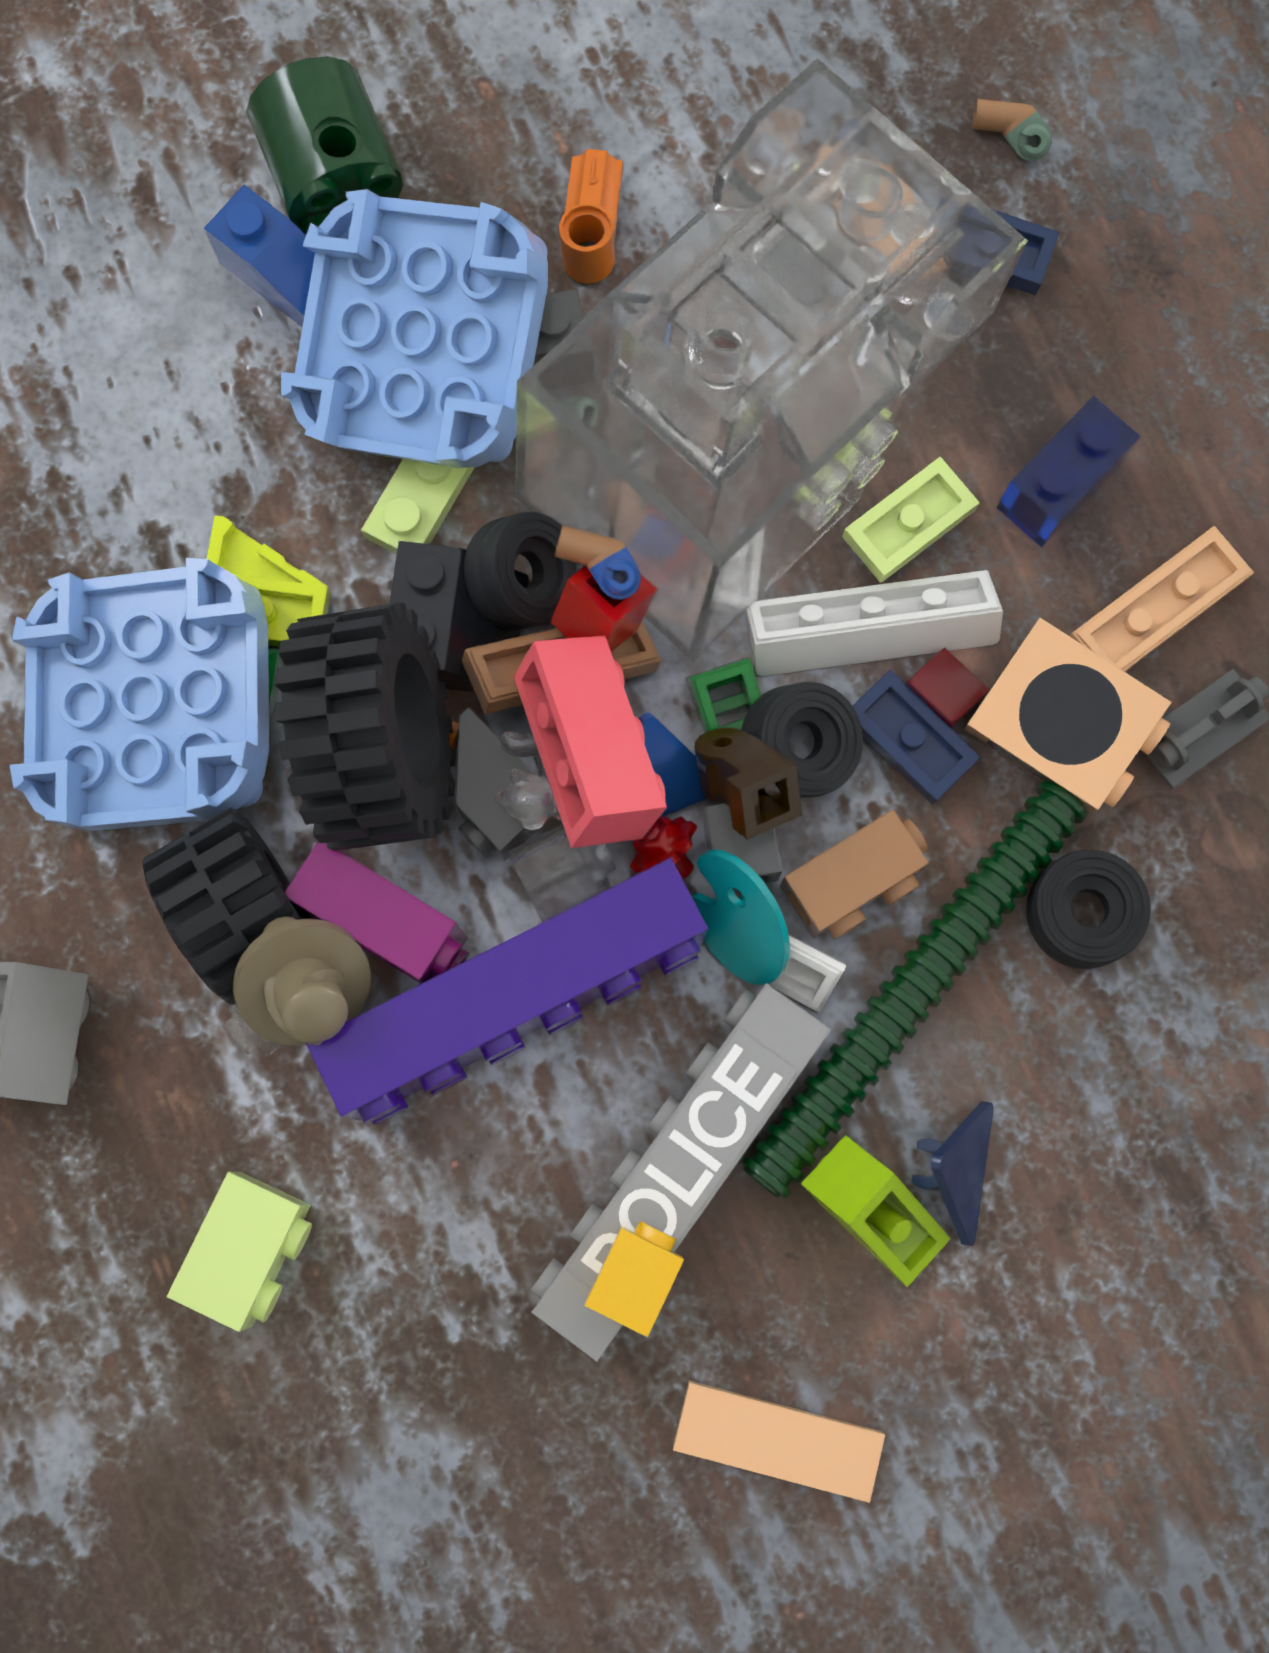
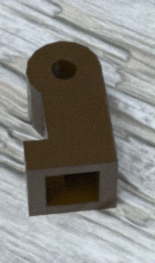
M717 728L707 731L697 738L694 748L700 791L709 800L724 802L730 807L732 828L746 840L802 816L797 765L754 735L751 736L740 729ZM779 781L781 791L777 788L775 782Z

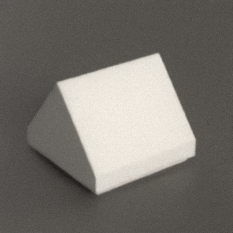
M788 934L790 951L787 966L781 975L768 985L820 1013L843 974L846 964Z

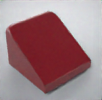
M943 648L906 682V685L951 729L990 691L946 648Z

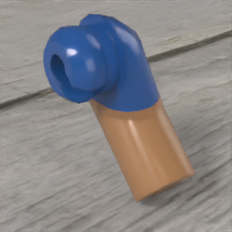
M562 525L554 557L586 565L600 589L613 599H625L631 597L637 591L641 582V574L636 562L622 541Z

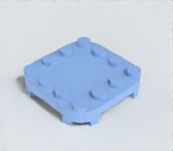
M368 189L346 192L348 200L333 208L319 227L310 223L303 243V247L314 252L315 256L295 373L281 372V396L290 400L297 421L306 430L305 435L349 451L453 468L480 467L489 461L500 462L504 460L512 450L513 440L517 436L526 409L548 288V261L545 242L533 234L522 222L503 209L483 202L480 203L479 208L380 197Z
M186 558V567L84 580L69 572L48 579V583L52 588L37 600L26 620L16 617L12 641L26 647L24 763L10 765L13 789L22 791L34 811L45 817L44 820L69 828L90 831L208 821L230 807L236 811L240 807H248L256 803L263 791L262 780L265 776L269 755L268 623L260 592L251 584L216 565L209 559Z

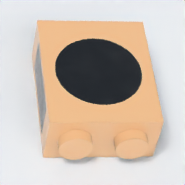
M1039 618L964 730L1039 780L1049 781L1064 788L1082 801L1085 809L1091 813L1099 810L1103 802L1113 808L1123 796L1134 778L1132 774L1125 770L1139 749L1149 755L1160 742L1171 724L1163 719L1162 716L1172 702L1042 618Z

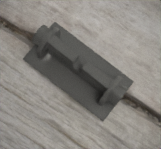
M1233 668L1163 718L1171 723L1153 751L1149 755L1144 754L1171 789L1269 721V713L1264 708V700L1269 697L1267 685L1257 676L1249 680L1241 678Z

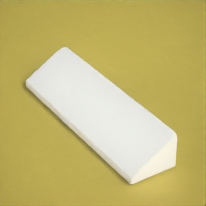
M988 570L745 603L753 661L758 676H770L939 653L943 648H946L948 651L991 646L1000 641L1003 610Z

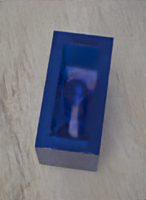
M1093 396L1013 478L996 508L1040 547H1043L1119 468L1141 436Z

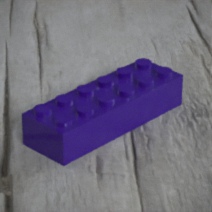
M669 858L345 1022L342 1029L335 1036L324 1041L322 1044L310 1045L306 1043L340 1116L359 1121L362 1120L364 1124L372 1122L373 1125H377L408 1109L405 1097L421 1089H424L425 1092L430 1091L432 1095H435L462 1082L467 1078L464 1067L482 1058L485 1061H489L490 1065H494L519 1053L526 1048L521 1038L545 1027L548 1034L553 1035L579 1022L584 1018L581 1007L603 997L606 1005L609 1006L634 994L641 989L640 983L642 980L640 977L660 967L664 976H668L694 963L699 959L697 954L701 952L700 946L704 944L708 927L672 858Z

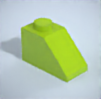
M846 1135L820 1160L816 1168L801 1183L832 1218L906 1287L915 1280L951 1239L892 1171Z

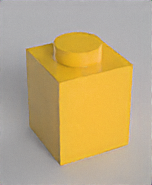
M639 1221L634 1232L621 1226L585 1300L584 1306L648 1338L684 1261L682 1256L671 1251L676 1238L642 1221Z

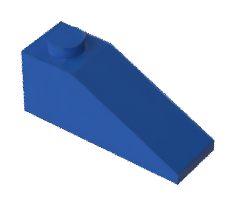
M244 184L204 227L205 233L222 266L302 327L315 253L303 247L306 235L289 218Z

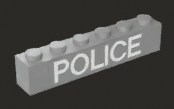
M767 983L757 997L747 989L744 991L724 1019V1022L734 1029L723 1045L718 1049L708 1042L686 1072L696 1082L683 1101L679 1102L670 1095L648 1125V1128L658 1135L643 1156L633 1149L630 1150L609 1180V1182L619 1188L604 1211L593 1203L570 1234L580 1245L565 1266L553 1258L530 1290L540 1298V1301L531 1313L596 1362L623 1325L584 1305L620 1227L622 1226L634 1232L639 1221H642L676 1238L671 1250L675 1252L831 1031L830 1028Z

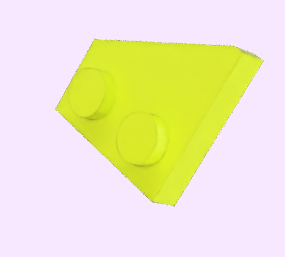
M214 516L207 559L251 584L260 592L268 623V646L280 647L282 640H288L289 637L286 630L291 623L298 622L297 619L328 614L331 592L327 585L306 571L298 570L286 562L282 555L266 544L261 545L235 527L233 522L224 516Z

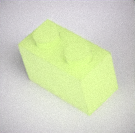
M228 1172L171 1286L167 1298L238 1332L253 1327L256 1319L264 1323L274 1309L283 1286L275 1282V1279L285 1258L288 1257L292 1260L297 1258L311 1231L312 1223L304 1220L311 1205L243 1172Z

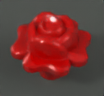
M664 815L660 816L642 839L633 840L635 857L630 864L631 870L634 873H641L672 858L682 879L686 878L694 868V864L686 856V853L693 846L692 836L697 830L696 824L693 821H686L682 816L673 820Z

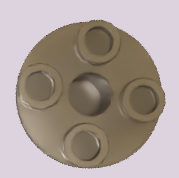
M292 917L276 918L267 924L263 934L256 938L241 956L233 979L234 999L244 1022L260 1037L282 1045H306V1043L320 1045L335 1036L342 1029L345 1022L355 1018L360 1013L370 991L371 971L368 959L359 942L339 925L318 919L296 920Z

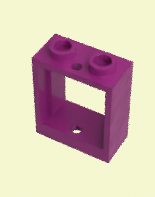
M316 843L285 891L288 899L315 919L328 921L344 928L359 942L363 949L420 984L462 964L468 958L469 952L463 949V945L468 938L455 921L340 850L333 851L327 849V843Z

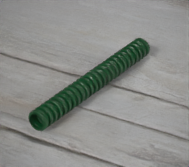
M1041 781L1036 789L1038 797L1030 796L1025 801L1026 812L1018 811L1012 819L1015 826H1008L1002 830L1000 836L1003 841L991 844L988 849L991 856L979 859L976 865L979 871L977 873H968L964 880L967 885L965 889L956 888L953 892L954 903H945L941 907L942 918H933L928 924L931 932L928 935L920 934L916 939L918 948L916 950L908 949L904 954L903 958L906 961L904 966L895 965L892 969L893 980L891 982L884 980L879 985L881 995L878 998L871 996L866 1004L869 1010L866 1014L858 1012L854 1017V1021L857 1023L854 1029L846 1027L842 1032L843 1043L841 1045L834 1043L829 1048V1052L832 1055L828 1061L821 1059L818 1062L817 1068L820 1072L816 1077L811 1075L806 1077L804 1080V1084L807 1086L803 1093L795 1091L791 1096V1099L794 1101L793 1106L790 1109L783 1107L779 1111V1116L782 1120L778 1125L773 1123L768 1125L766 1131L769 1136L764 1142L760 1139L756 1140L753 1146L757 1151L751 1158L745 1155L740 1162L744 1166L743 1170L777 1198L781 1196L787 1199L791 1193L787 1188L791 1181L794 1180L797 1183L803 1178V1174L800 1172L805 1164L811 1167L816 1162L813 1153L817 1148L821 1150L827 1148L829 1142L825 1138L830 1132L838 1134L842 1128L838 1123L843 1116L850 1118L853 1115L854 1109L851 1105L854 1101H864L867 1096L864 1091L865 1087L868 1084L875 1086L878 1083L879 1077L876 1073L880 1068L886 1071L892 1065L889 1059L891 1054L900 1055L904 1050L902 1040L905 1037L912 1039L915 1036L917 1030L914 1025L917 1021L921 1023L926 1022L929 1018V1014L926 1011L928 1007H937L941 1003L942 999L939 993L942 990L949 992L952 989L954 982L951 978L954 975H963L966 971L965 960L974 961L979 953L976 946L978 944L986 945L989 942L991 936L988 931L1000 928L1003 923L1002 913L1011 914L1015 908L1013 899H1022L1027 893L1025 884H1034L1039 878L1037 869L1048 867L1051 862L1050 852L1059 853L1064 844L1061 838H1070L1076 830L1073 823H1082L1087 812L1082 801L1055 783Z

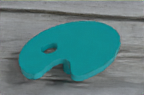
M717 849L706 850L700 855L696 863L701 874L714 890L717 900L699 892L691 896L708 927L704 942L710 952L732 974L745 982L755 985L769 984L781 975L789 960L790 941L782 911L764 881L749 865L726 851ZM733 888L741 892L742 895L739 898L735 895Z

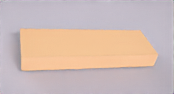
M1213 526L1072 632L1070 637L1126 672L1245 582L1254 572L1219 530Z
M689 1380L673 1443V1450L870 1503L885 1434L875 1429Z

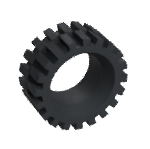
M400 602L297 619L298 622L291 623L286 630L289 639L281 641L278 652L285 667L276 668L275 685L282 692V702L275 703L276 722L282 723L284 726L285 740L279 741L282 760H289L292 773L287 780L292 795H301L302 803L299 813L305 824H314L313 836L319 843H327V849L333 851L436 838L435 835L441 834L444 831L445 825L443 820H449L452 810L447 797L454 796L455 781L450 774V767L455 766V750L449 744V733H453L451 715L446 716L444 701L448 698L444 681L439 682L437 671L440 664L435 650H428L429 635L424 625L418 626V616L412 609H406L405 604Z

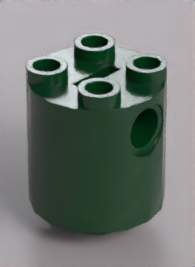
M326 56L306 58L292 62L263 79L250 95L246 109L250 124L287 215L305 235H307L310 223L319 227L333 208L348 200L346 197V192L368 189L380 197L398 199L403 187L400 170L358 70L346 60Z

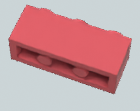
M592 636L534 641L513 677L570 847L577 848L642 839L667 808L665 803V787L661 777L653 770L644 745L645 735L642 723L633 714L624 689L623 670L620 664L613 659L606 637Z

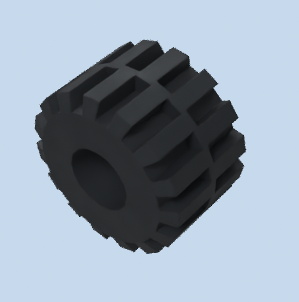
M231 807L144 857L142 860L147 888L170 936L206 986L229 1005L236 1004L233 993V979L237 964L248 946L263 934L267 924L281 917H292L296 920L310 919L308 914L289 900L285 894L290 882L261 836L245 817Z

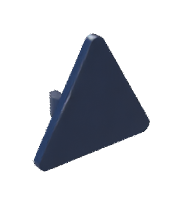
M981 1101L945 1142L930 1138L917 1141L916 1149L934 1153L931 1159V1169L934 1175L929 1177L912 1175L911 1182L919 1188L941 1192L962 1245L973 1246L976 1239L994 1110L991 1102Z

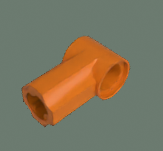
M586 149L581 155L572 157L565 213L562 215L559 223L563 268L569 277L584 284L597 283L605 279L612 272L615 264L614 241L623 177V161L615 159L606 150ZM586 241H592L597 243L593 246L588 247L578 245Z

